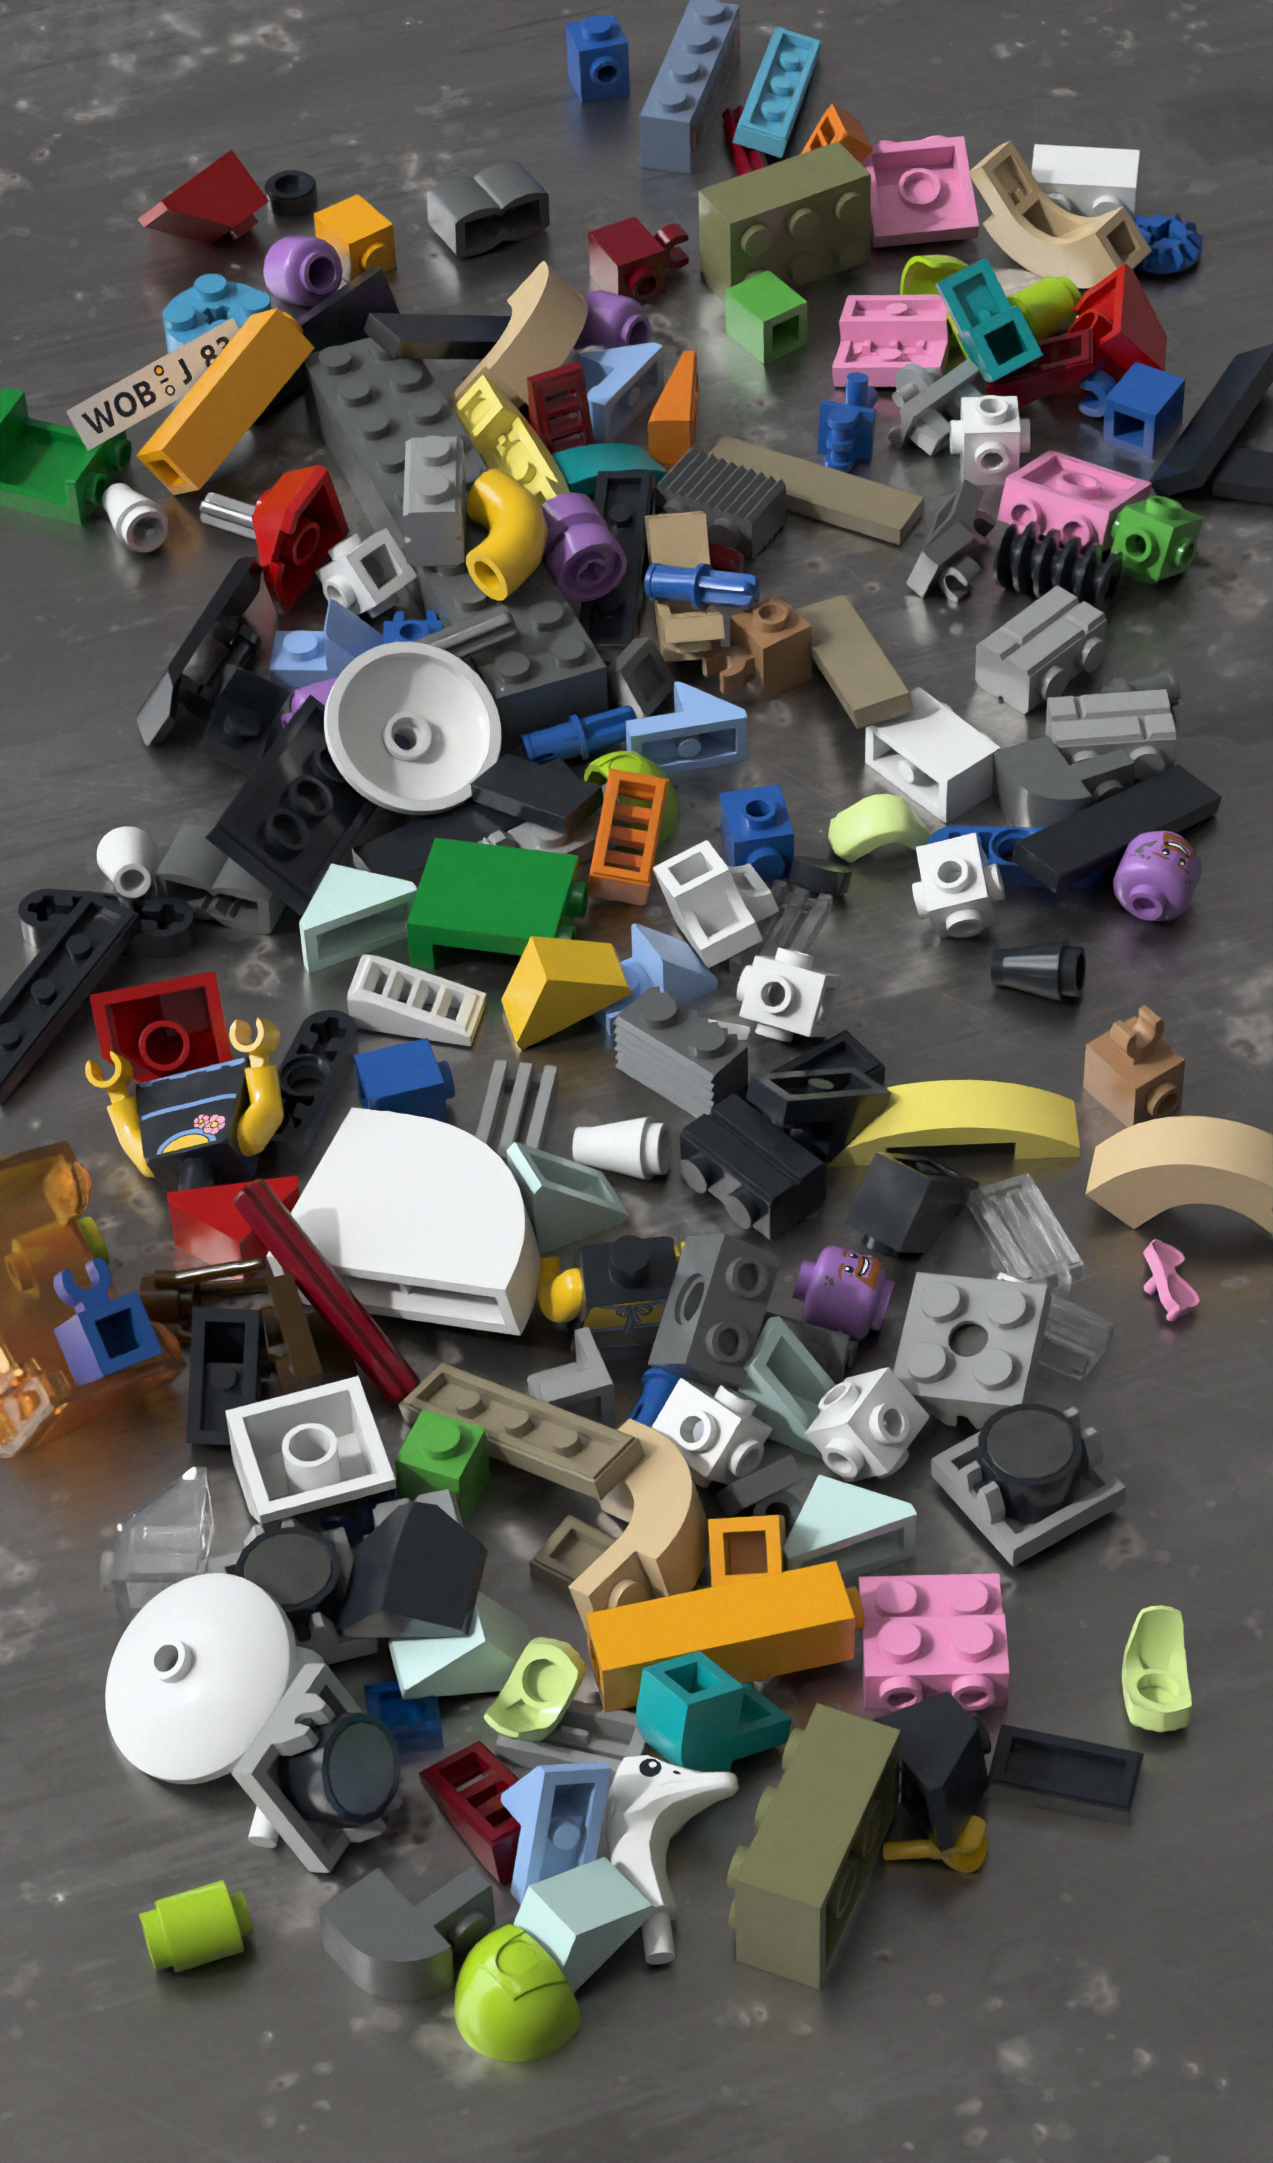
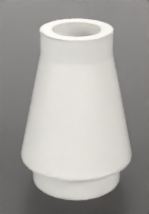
M124 483L113 484L105 490L102 496V506L108 512L116 537L124 548L130 551L146 553L157 549L165 541L168 534V516L160 504L133 491Z
M124 826L110 831L102 838L97 848V862L100 869L114 883L116 890L125 897L136 898L147 892L151 884V874L157 860V847L154 840L147 832L136 827Z
M652 1116L594 1127H577L573 1137L574 1162L585 1166H593L649 1181L654 1174L665 1175L668 1172L672 1156L671 1131L667 1123H655Z

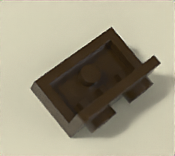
M293 1273L266 1279L270 1306L260 1308L259 1310H262L268 1348L279 1346L282 1357L274 1359L275 1371L282 1396L359 1376L353 1357L318 1312L314 1311L305 1314Z

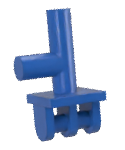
M854 372L847 375L845 404L822 400L820 403L817 453L826 455V467L842 472L850 471L857 460L871 462L873 458L876 409H873L878 400V393L873 387L868 386L869 377L864 373Z

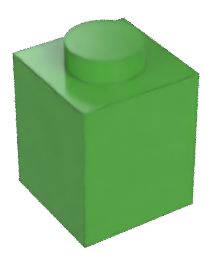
M770 270L725 290L726 334L760 363L766 365L807 345V301Z
M422 1409L395 1459L399 1499L409 1498L411 1501H414L418 1495L450 1489L451 1492L455 1493L465 1528L490 1480L486 1428Z

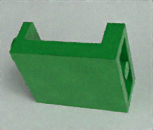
M4 387L0 393V506L82 526L94 507L102 504V496L105 490L110 487L120 472H124L130 463L132 444L127 439L126 430L88 451L75 428L29 418L25 392Z
M435 838L407 921L410 966L435 970L442 946L522 956L531 936L576 940V926L573 923L575 917H585L589 899V883L580 881L579 856Z

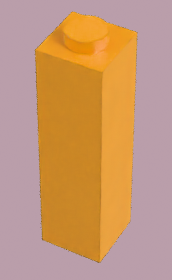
M279 308L251 315L139 451L136 457L173 495L201 489L315 347L304 337L301 325L289 314L281 312Z
M833 1561L587 1613L588 1656L604 1713L637 1706L643 1668L697 1651H701L740 1684L853 1660L855 1653V1630L865 1627L863 1606L856 1586L845 1588L837 1562Z

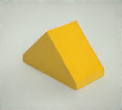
M531 936L501 1001L516 1043L521 1050H524L633 993L617 951L611 943Z

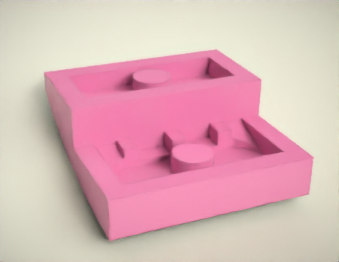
M848 295L839 320L841 342L832 366L834 387H846L847 375L854 372L866 374L869 377L868 386L896 387V373L910 363L918 364L926 370L934 367L939 371L942 378L945 375L948 362L952 327L946 316L948 310L941 296Z

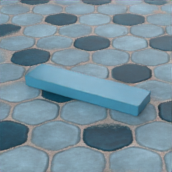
M774 28L737 125L733 143L782 158L823 42L786 29Z

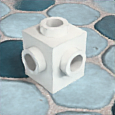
M986 395L982 397H961L960 420L950 421V453L960 454L962 482L966 479L974 485H1004L1006 477L1019 470L1020 453L1030 452L1029 419H1019L1017 396Z
M387 528L362 541L356 532L343 539L327 551L332 561L315 572L323 584V591L328 601L333 599L339 602L356 616L366 611L371 619L398 603L400 599L395 592L418 577L411 565L407 564L406 557Z
M976 833L916 847L922 881L912 884L915 905L920 919H931L940 939L950 936L967 938L980 933L983 928L1000 924L996 901L1006 898L1002 876L997 863L989 865Z
M778 947L775 957L755 955L753 965H747L744 968L738 983L737 1000L742 1002L739 1017L758 1022L755 1033L781 1041L792 1042L794 1033L808 1037H826L842 976L812 968L814 956Z
M886 1367L848 1377L830 1389L820 1400L818 1408L821 1412L805 1432V1435L821 1452L825 1464L833 1472L840 1475L846 1483L875 1476L878 1479H883L895 1473L907 1461L909 1457L908 1446L930 1416L891 1369Z
M680 1378L651 1427L662 1433L677 1446L687 1461L694 1483L704 1488H708L712 1480L729 1485L751 1474L763 1457V1444L772 1431L771 1427L752 1415L756 1404L738 1391L723 1384L716 1391L711 1387Z

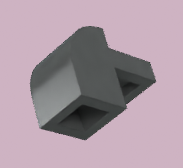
M1046 735L994 752L992 797L1015 827H1048L1132 787L1135 763L1126 750L1121 748L1069 765L1049 736Z
M474 1865L415 1907L377 1868L318 1909L324 1950L359 1987L377 1997L399 2002L430 1999L454 1988L456 1984L452 1956L457 1952L464 1953L470 1951L488 1934L490 1928L496 1925L492 1884Z

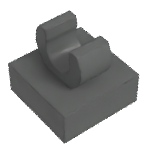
M965 479L936 511L924 549L959 522L975 536L966 555L978 558L989 546L990 541L985 537L996 525V521L990 515L978 510L984 491Z
M959 522L921 552L906 584L921 598H924L939 585L942 592L949 599L956 603L972 591L973 587L970 582L982 572L980 566L972 558L966 556L975 536Z
M651 636L633 639L606 669L608 703L620 702L622 707L626 705L631 706L636 713L637 719L649 717L674 689V682H676Z
M790 1454L732 1482L716 1493L715 1496L726 1518H731L747 1509L746 1517L765 1516L767 1507L771 1506L776 1507L782 1512L786 1523L790 1527L795 1524L802 1510V1505L794 1495L786 1492V1490L802 1481L804 1477L793 1455Z

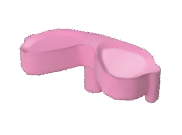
M1154 1239L1143 1251L1153 1273V1276L1143 1287L1150 1295H1154L1158 1290L1160 1301L1168 1312L1166 1318L1168 1321L1174 1322L1179 1316L1189 1314L1200 1302V1299L1192 1286L1175 1271L1185 1260L1183 1253L1173 1246L1163 1243L1161 1240Z

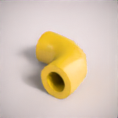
M490 469L474 482L467 498V513L469 517L484 526L489 531V535L481 544L468 553L466 565L471 578L479 589L488 597L501 601L514 593L541 563L548 538V527L538 498L511 475L500 469Z

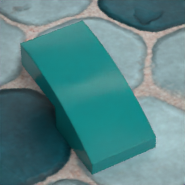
M591 444L551 454L567 483L570 493L575 492L585 494L586 496L595 494L598 471H654L656 485L668 473L641 446L631 444Z

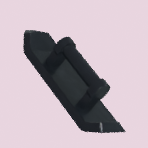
M243 557L235 562L137 712V723L144 743L147 746L160 744L166 738L176 723L178 702L186 706L187 710L198 718L207 721L225 666L232 664L243 668L248 659H252L260 649L262 640L259 634L247 625L240 624L229 617L245 613L259 593L262 566L257 557ZM209 634L224 644L227 650L205 685H200L182 672L205 636Z

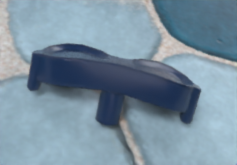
M395 1480V1489L363 1497V1502L358 1504L359 1516L328 1514L321 1517L319 1532L344 1526L350 1549L364 1540V1535H369L375 1529L373 1509H375L376 1505L399 1499L397 1480Z

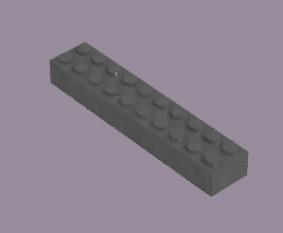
M371 338L340 346L327 347L322 351L309 354L301 364L306 409L375 532L377 533L387 528L405 557L403 497L406 441L411 438L433 435L441 437L457 436V438L463 439L467 485L465 562L451 566L413 567L411 565L418 577L406 584V587L424 619L426 620L428 610H434L437 620H442L443 629L500 605H505L510 610L517 626L518 635L511 640L462 659L482 679L495 701L501 723L500 751L522 745L520 742V735L541 731L569 722V716L576 714L578 719L608 711L606 665L542 559L536 570L505 600L497 601L488 597L471 578L466 565V556L488 537L489 531L469 517L467 513V498L474 482L484 472L488 471V468L423 359H394Z

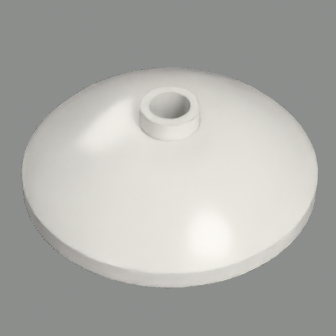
M393 642L374 647L362 653L341 672L332 686L325 706V739L337 769L344 779L363 797L376 805L394 812L409 815H431L453 809L472 797L470 784L498 760L501 747V723L497 706L490 691L478 674L465 662L453 654L432 645L419 642ZM394 736L406 737L411 744V749L405 750L398 747Z
M208 1573L184 1579L171 1585L151 1599L134 1617L122 1635L112 1657L107 1676L105 1703L108 1724L112 1736L123 1755L133 1765L147 1774L175 1784L204 1783L232 1772L296 1678V1642L293 1629L285 1611L267 1591L245 1578L224 1573ZM177 1658H178V1661H177L176 1665L172 1668L174 1662H175V1661L177 1660Z

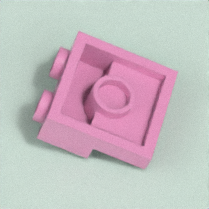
M934 135L917 141L894 142L882 140L871 144L873 150L861 165L871 174L870 230L873 248L978 238L980 226L972 180L968 174L970 169L964 136L946 137Z
M1049 450L1006 477L997 520L1009 525L1017 524L1019 534H1022L1026 526L1031 521L1040 523V538H1045L1047 533L1054 528L1061 531V542L1063 545H1066L1073 535L1080 537L1082 540V555H1085L1088 548L1094 542L1102 545L1104 552L1113 546L1114 541L1110 538V532L1116 516L1124 509V506L1148 499L1152 483Z
M1000 1573L859 1577V1595L865 1619V1627L861 1629L865 1710L887 1709L894 1712L946 1691H949L958 1703L968 1711L982 1710L987 1707L1008 1706L1010 1673L1005 1614L1002 1612Z

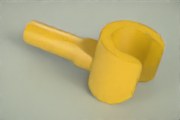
M972 1815L955 1846L942 1852L930 1839L883 1842L884 1860L942 1859L946 1865L956 1871L972 1873L982 1865L990 1843V1839L984 1837L987 1825L983 1819Z

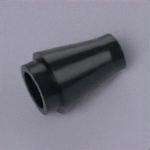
M1068 940L1011 949L996 948L991 958V982L994 986H1007L1060 1002H1065L1068 996L1080 997L1086 978V955L1084 948L1073 947Z

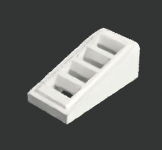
M363 954L348 990L347 1002L349 1016L354 1020L357 1029L420 1039L428 1038V1040L471 1046L487 1003V997L484 992L386 958ZM398 1000H404V1001H407V1002H406V1004H405V1003L399 1002ZM424 1004L433 1005L431 1012L423 1010ZM449 1008L459 1009L455 1021L446 1018Z

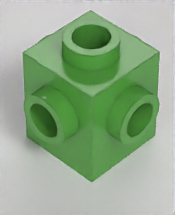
M1155 495L1149 496L1146 500L1124 506V509L1116 516L1110 532V538L1114 541L1110 554L1114 550L1123 552L1122 566L1127 568L1126 574L1129 577L1145 583H1158L1159 580L1188 571L1189 565L1196 553L1197 539L1204 517L1183 509L1181 504L1172 499Z

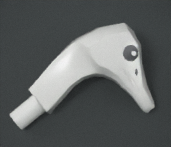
M644 1755L624 1757L619 1764L607 1794L605 1833L611 1864L656 1908V1911L640 1927L642 1929L645 1960L649 1964L658 1965L675 1959L671 1921L681 1917L666 1873V1853L670 1838L677 1835L691 1817L715 1802L733 1796L739 1788L737 1776L733 1773L700 1772Z

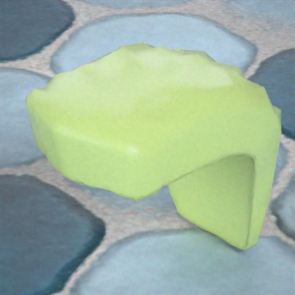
M875 794L860 800L831 819L827 841L837 856L852 863L872 850L890 843L905 845L916 851V847L928 844L931 833L914 808L902 796Z
M1158 1605L1142 1609L1133 1625L1124 1650L1122 1664L1123 1695L1129 1720L1135 1727L1164 1733L1183 1729L1191 1722L1192 1696L1184 1648L1183 1616L1180 1610L1171 1606Z
M545 1637L533 1639L524 1648V1652L521 1654L507 1683L495 1702L488 1707L484 1715L485 1721L497 1733L511 1739L524 1742L543 1740L553 1732L563 1719L587 1670L586 1663L579 1653L567 1642Z

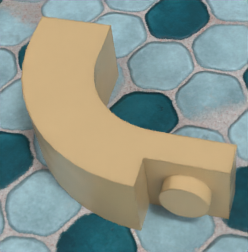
M1012 141L997 146L968 172L993 212L983 223V226L995 242L1012 259L1034 274L1044 278L1048 276L1055 278L1065 276L1077 288H1092L1125 263L1133 269L1152 251L1124 206L1097 217H1082L1069 213L1055 204L1041 189Z
M544 260L507 300L512 307V316L508 326L487 356L449 396L447 401L451 408L457 404L482 374L489 377L517 409L524 402L529 406L527 377L561 367L568 357L586 322L588 303L577 290Z
M703 511L645 516L649 567L653 563L695 568L700 563L710 565L706 513ZM666 600L653 601L661 655L665 662L702 659V656L708 650L721 647V639H725L723 614L718 611L717 606L709 605L705 610H697L693 608L691 603Z
M1174 1116L1138 1123L1116 1133L1095 1147L1085 1195L1133 1229L1172 1207L1185 1204H1211L1237 1211L1273 1234V1135L1236 1121L1205 1116Z
M630 1418L617 1430L639 1438L645 1457L601 1501L599 1500L602 1511L628 1522L629 1525L623 1534L568 1586L586 1633L587 1613L690 1592L699 1579L708 1557V1520L686 1459L677 1446L662 1433Z

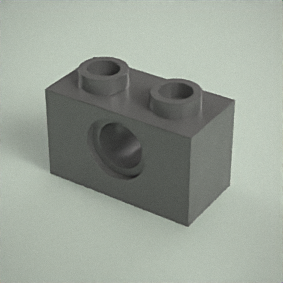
M725 1233L687 1236L647 1365L708 1387H720L721 1384L728 1387H743L747 1371L743 1369V1366L753 1355L782 1256Z

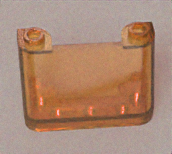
M67 1140L0 1158V1456L3 1458H12L31 1452L174 1382L187 1367L182 1357L179 1342L174 1334L159 1322L150 1321L163 1354L144 1366L76 1386L53 1330L77 1313L74 1307L65 1304L58 1297L53 1280L55 1275L69 1268L75 1284L82 1289H90L91 1279L87 1274L85 1264L95 1257L76 1223L88 1204V1198L91 1195L92 1189L91 1179L86 1168L78 1162ZM109 1287L107 1293L110 1300L116 1299L114 1292Z

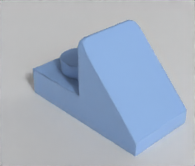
M650 342L586 352L578 358V362L583 367L595 444L612 443L664 389L663 345Z
M329 599L324 631H275L269 667L270 681L281 687H304L330 678L339 677L346 666L356 657L374 647L383 645V635L339 602Z
M674 682L675 713L626 721L627 751H635L641 756L649 758L666 774L748 761V721L745 709L682 682Z
M635 923L631 926L632 957L621 962L633 994L593 1015L606 1032L613 1036L616 1034L614 1033L616 1025L613 1023L617 1015L650 987L660 986V993L669 992L670 997L679 998L680 1005L718 989V980L686 942Z
M606 1761L540 1765L502 1793L501 1803L521 1825L510 1893L520 1905L528 1886L596 1860L612 1771L611 1766Z

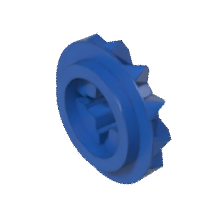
M1158 211L1154 217L1149 218L1141 214L1136 215L1134 223L1152 251L1134 267L1135 269L1156 274L1174 273L1192 266L1199 259L1202 252L1203 236L1197 233L1196 223L1182 222L1179 214L1164 217Z

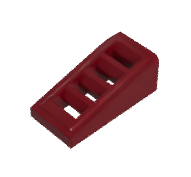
M1093 328L1036 341L1043 356L993 382L986 381L988 395L1017 396L1018 409L1096 371V336ZM1080 353V356L1071 358Z
M578 361L527 377L529 422L550 454L579 446L595 444L583 367ZM568 390V395L546 402L545 397ZM569 412V414L549 420V418H553ZM569 434H570V436H567V437H564V438H561V439H558V440L553 441V439H556V438H559V437H563V436H566V435H569Z
M479 1740L419 1772L422 1786L483 1866L501 1885H508L512 1883L521 1825L501 1803V1795L520 1779ZM480 1774H483L485 1777L459 1792L456 1790V1788Z

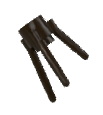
M254 1258L178 1271L155 1270L154 1274H144L140 1284L139 1296L152 1326H158V1341H181L191 1344V1329L186 1328L185 1325L188 1321H192L193 1307H202V1296L268 1291L266 1278L209 1281L265 1270L267 1261L264 1258ZM268 1353L269 1365L275 1369L274 1359L281 1356Z

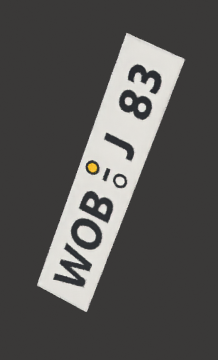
M234 318L225 321L67 410L66 412L88 451L184 397L239 331Z

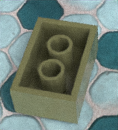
M839 141L698 190L700 277L724 304L726 289L767 270H770L791 289H795L870 261L871 174Z
M819 1703L816 1704L806 1728L795 1727L787 1741L782 1759V1769L786 1771L778 1787L768 1785L765 1788L755 1816V1828H758V1831L751 1846L739 1845L727 1875V1887L735 1890V1897L728 1916V1928L736 1930L737 1962L818 1990L821 1989L881 1854L883 1842H886L899 1813L901 1730Z

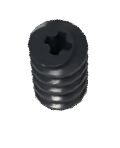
M1031 521L1022 534L1018 533L1017 524H1011L1006 529L1000 540L993 564V580L996 585L1004 588L1014 586L1016 592L1027 596L1034 593L1037 599L1058 585L1076 596L1080 604L1085 601L1104 614L1107 612L1120 585L1123 552L1114 550L1109 555L1107 561L1103 563L1101 562L1102 545L1094 542L1088 548L1085 555L1082 556L1080 555L1082 540L1075 535L1067 541L1062 549L1060 548V530L1052 528L1042 542L1039 541L1040 523Z

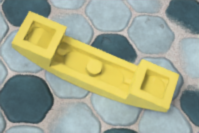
M482 374L452 410L489 469H500L514 477L538 498L540 505L560 494L570 493L558 465L538 434L503 391L489 377Z
M984 1080L926 1081L887 1087L885 1089L891 1092L889 1105L832 1162L828 1163L827 1167L870 1166L876 1152L887 1153V1148L990 1143H1013L1015 1160L1080 1157L1074 1100L1039 1088Z

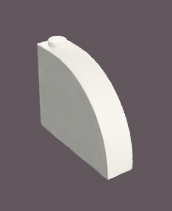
M352 1107L292 1210L291 1215L369 1314L521 1336L535 1304L541 1267L536 1237L519 1186L510 1169L501 1157L487 1144L453 1125L414 1115ZM269 1251L267 1259L274 1277L287 1274ZM297 1287L302 1304L311 1305Z

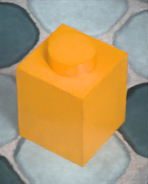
M354 195L314 213L316 238L325 240L335 248L341 258L342 278L347 283L369 268H383L385 273L397 267L393 224L360 195Z
M770 1515L708 1519L712 1587L785 1572L783 1547L786 1542L784 1516Z

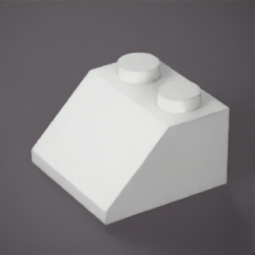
M359 1376L225 1411L233 1463L249 1512L260 1524L396 1488L395 1477Z

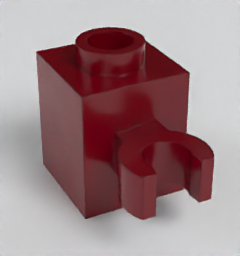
M634 216L588 232L590 276L602 290L632 298L639 303L666 294V268L677 270L689 263V257L680 247H674L677 244L688 241V234L679 224H669L661 228L653 237L637 217Z

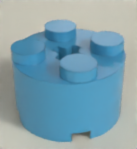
M206 274L198 277L194 282V287L178 294L163 310L167 352L170 353L231 318H234L240 329L251 315L272 310L270 296L264 291L256 290L245 284L226 282V279L219 274Z

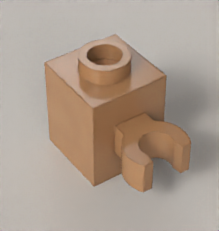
M778 594L753 605L750 609H745L730 616V647H716L708 650L702 656L703 675L709 677L720 672V691L723 694L736 692L746 683L765 701L811 679L812 626Z
M1146 1005L1139 1008V1018L1133 1016L1125 1022L1121 1020L1114 1022L1111 1030L1087 1043L1085 1050L1083 1088L1127 1128L1149 1120L1165 1118L1182 1103L1185 1059L1161 1039L1164 1032V1021Z

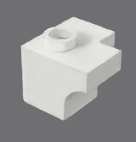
M708 840L653 867L675 923L707 968L763 941L756 923L779 911L772 892L751 864L748 863L738 867L727 866Z

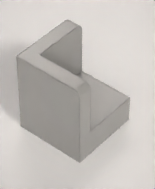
M589 1327L575 1330L576 1362L529 1375L527 1378L529 1393L535 1399L605 1426L613 1427L615 1426V1409L612 1379Z

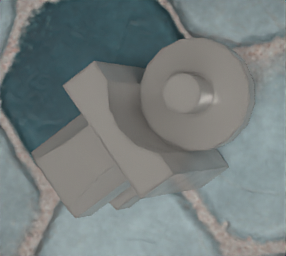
M969 358L942 378L939 371L934 367L926 370L915 363L902 367L895 376L897 391L892 394V400L895 405L901 407V425L890 432L888 439L898 449L912 440L931 457L944 449L950 442V423L944 417L949 414L954 420H960L961 397L984 396L973 385L980 369Z

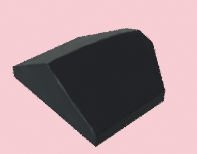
M411 1502L399 1505L357 1546L336 1632L342 1638L468 1637L488 1550L437 1504Z

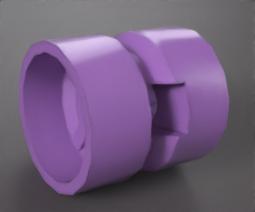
M575 492L560 494L547 500L541 505L548 527V538L542 560L561 592L569 600L578 602L595 600L608 594L620 583L626 573L627 558L614 534L608 529L606 521L594 501L585 494Z

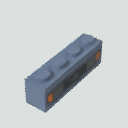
M718 0L689 1L639 116L642 168L686 174L692 173L740 58V5L721 3Z

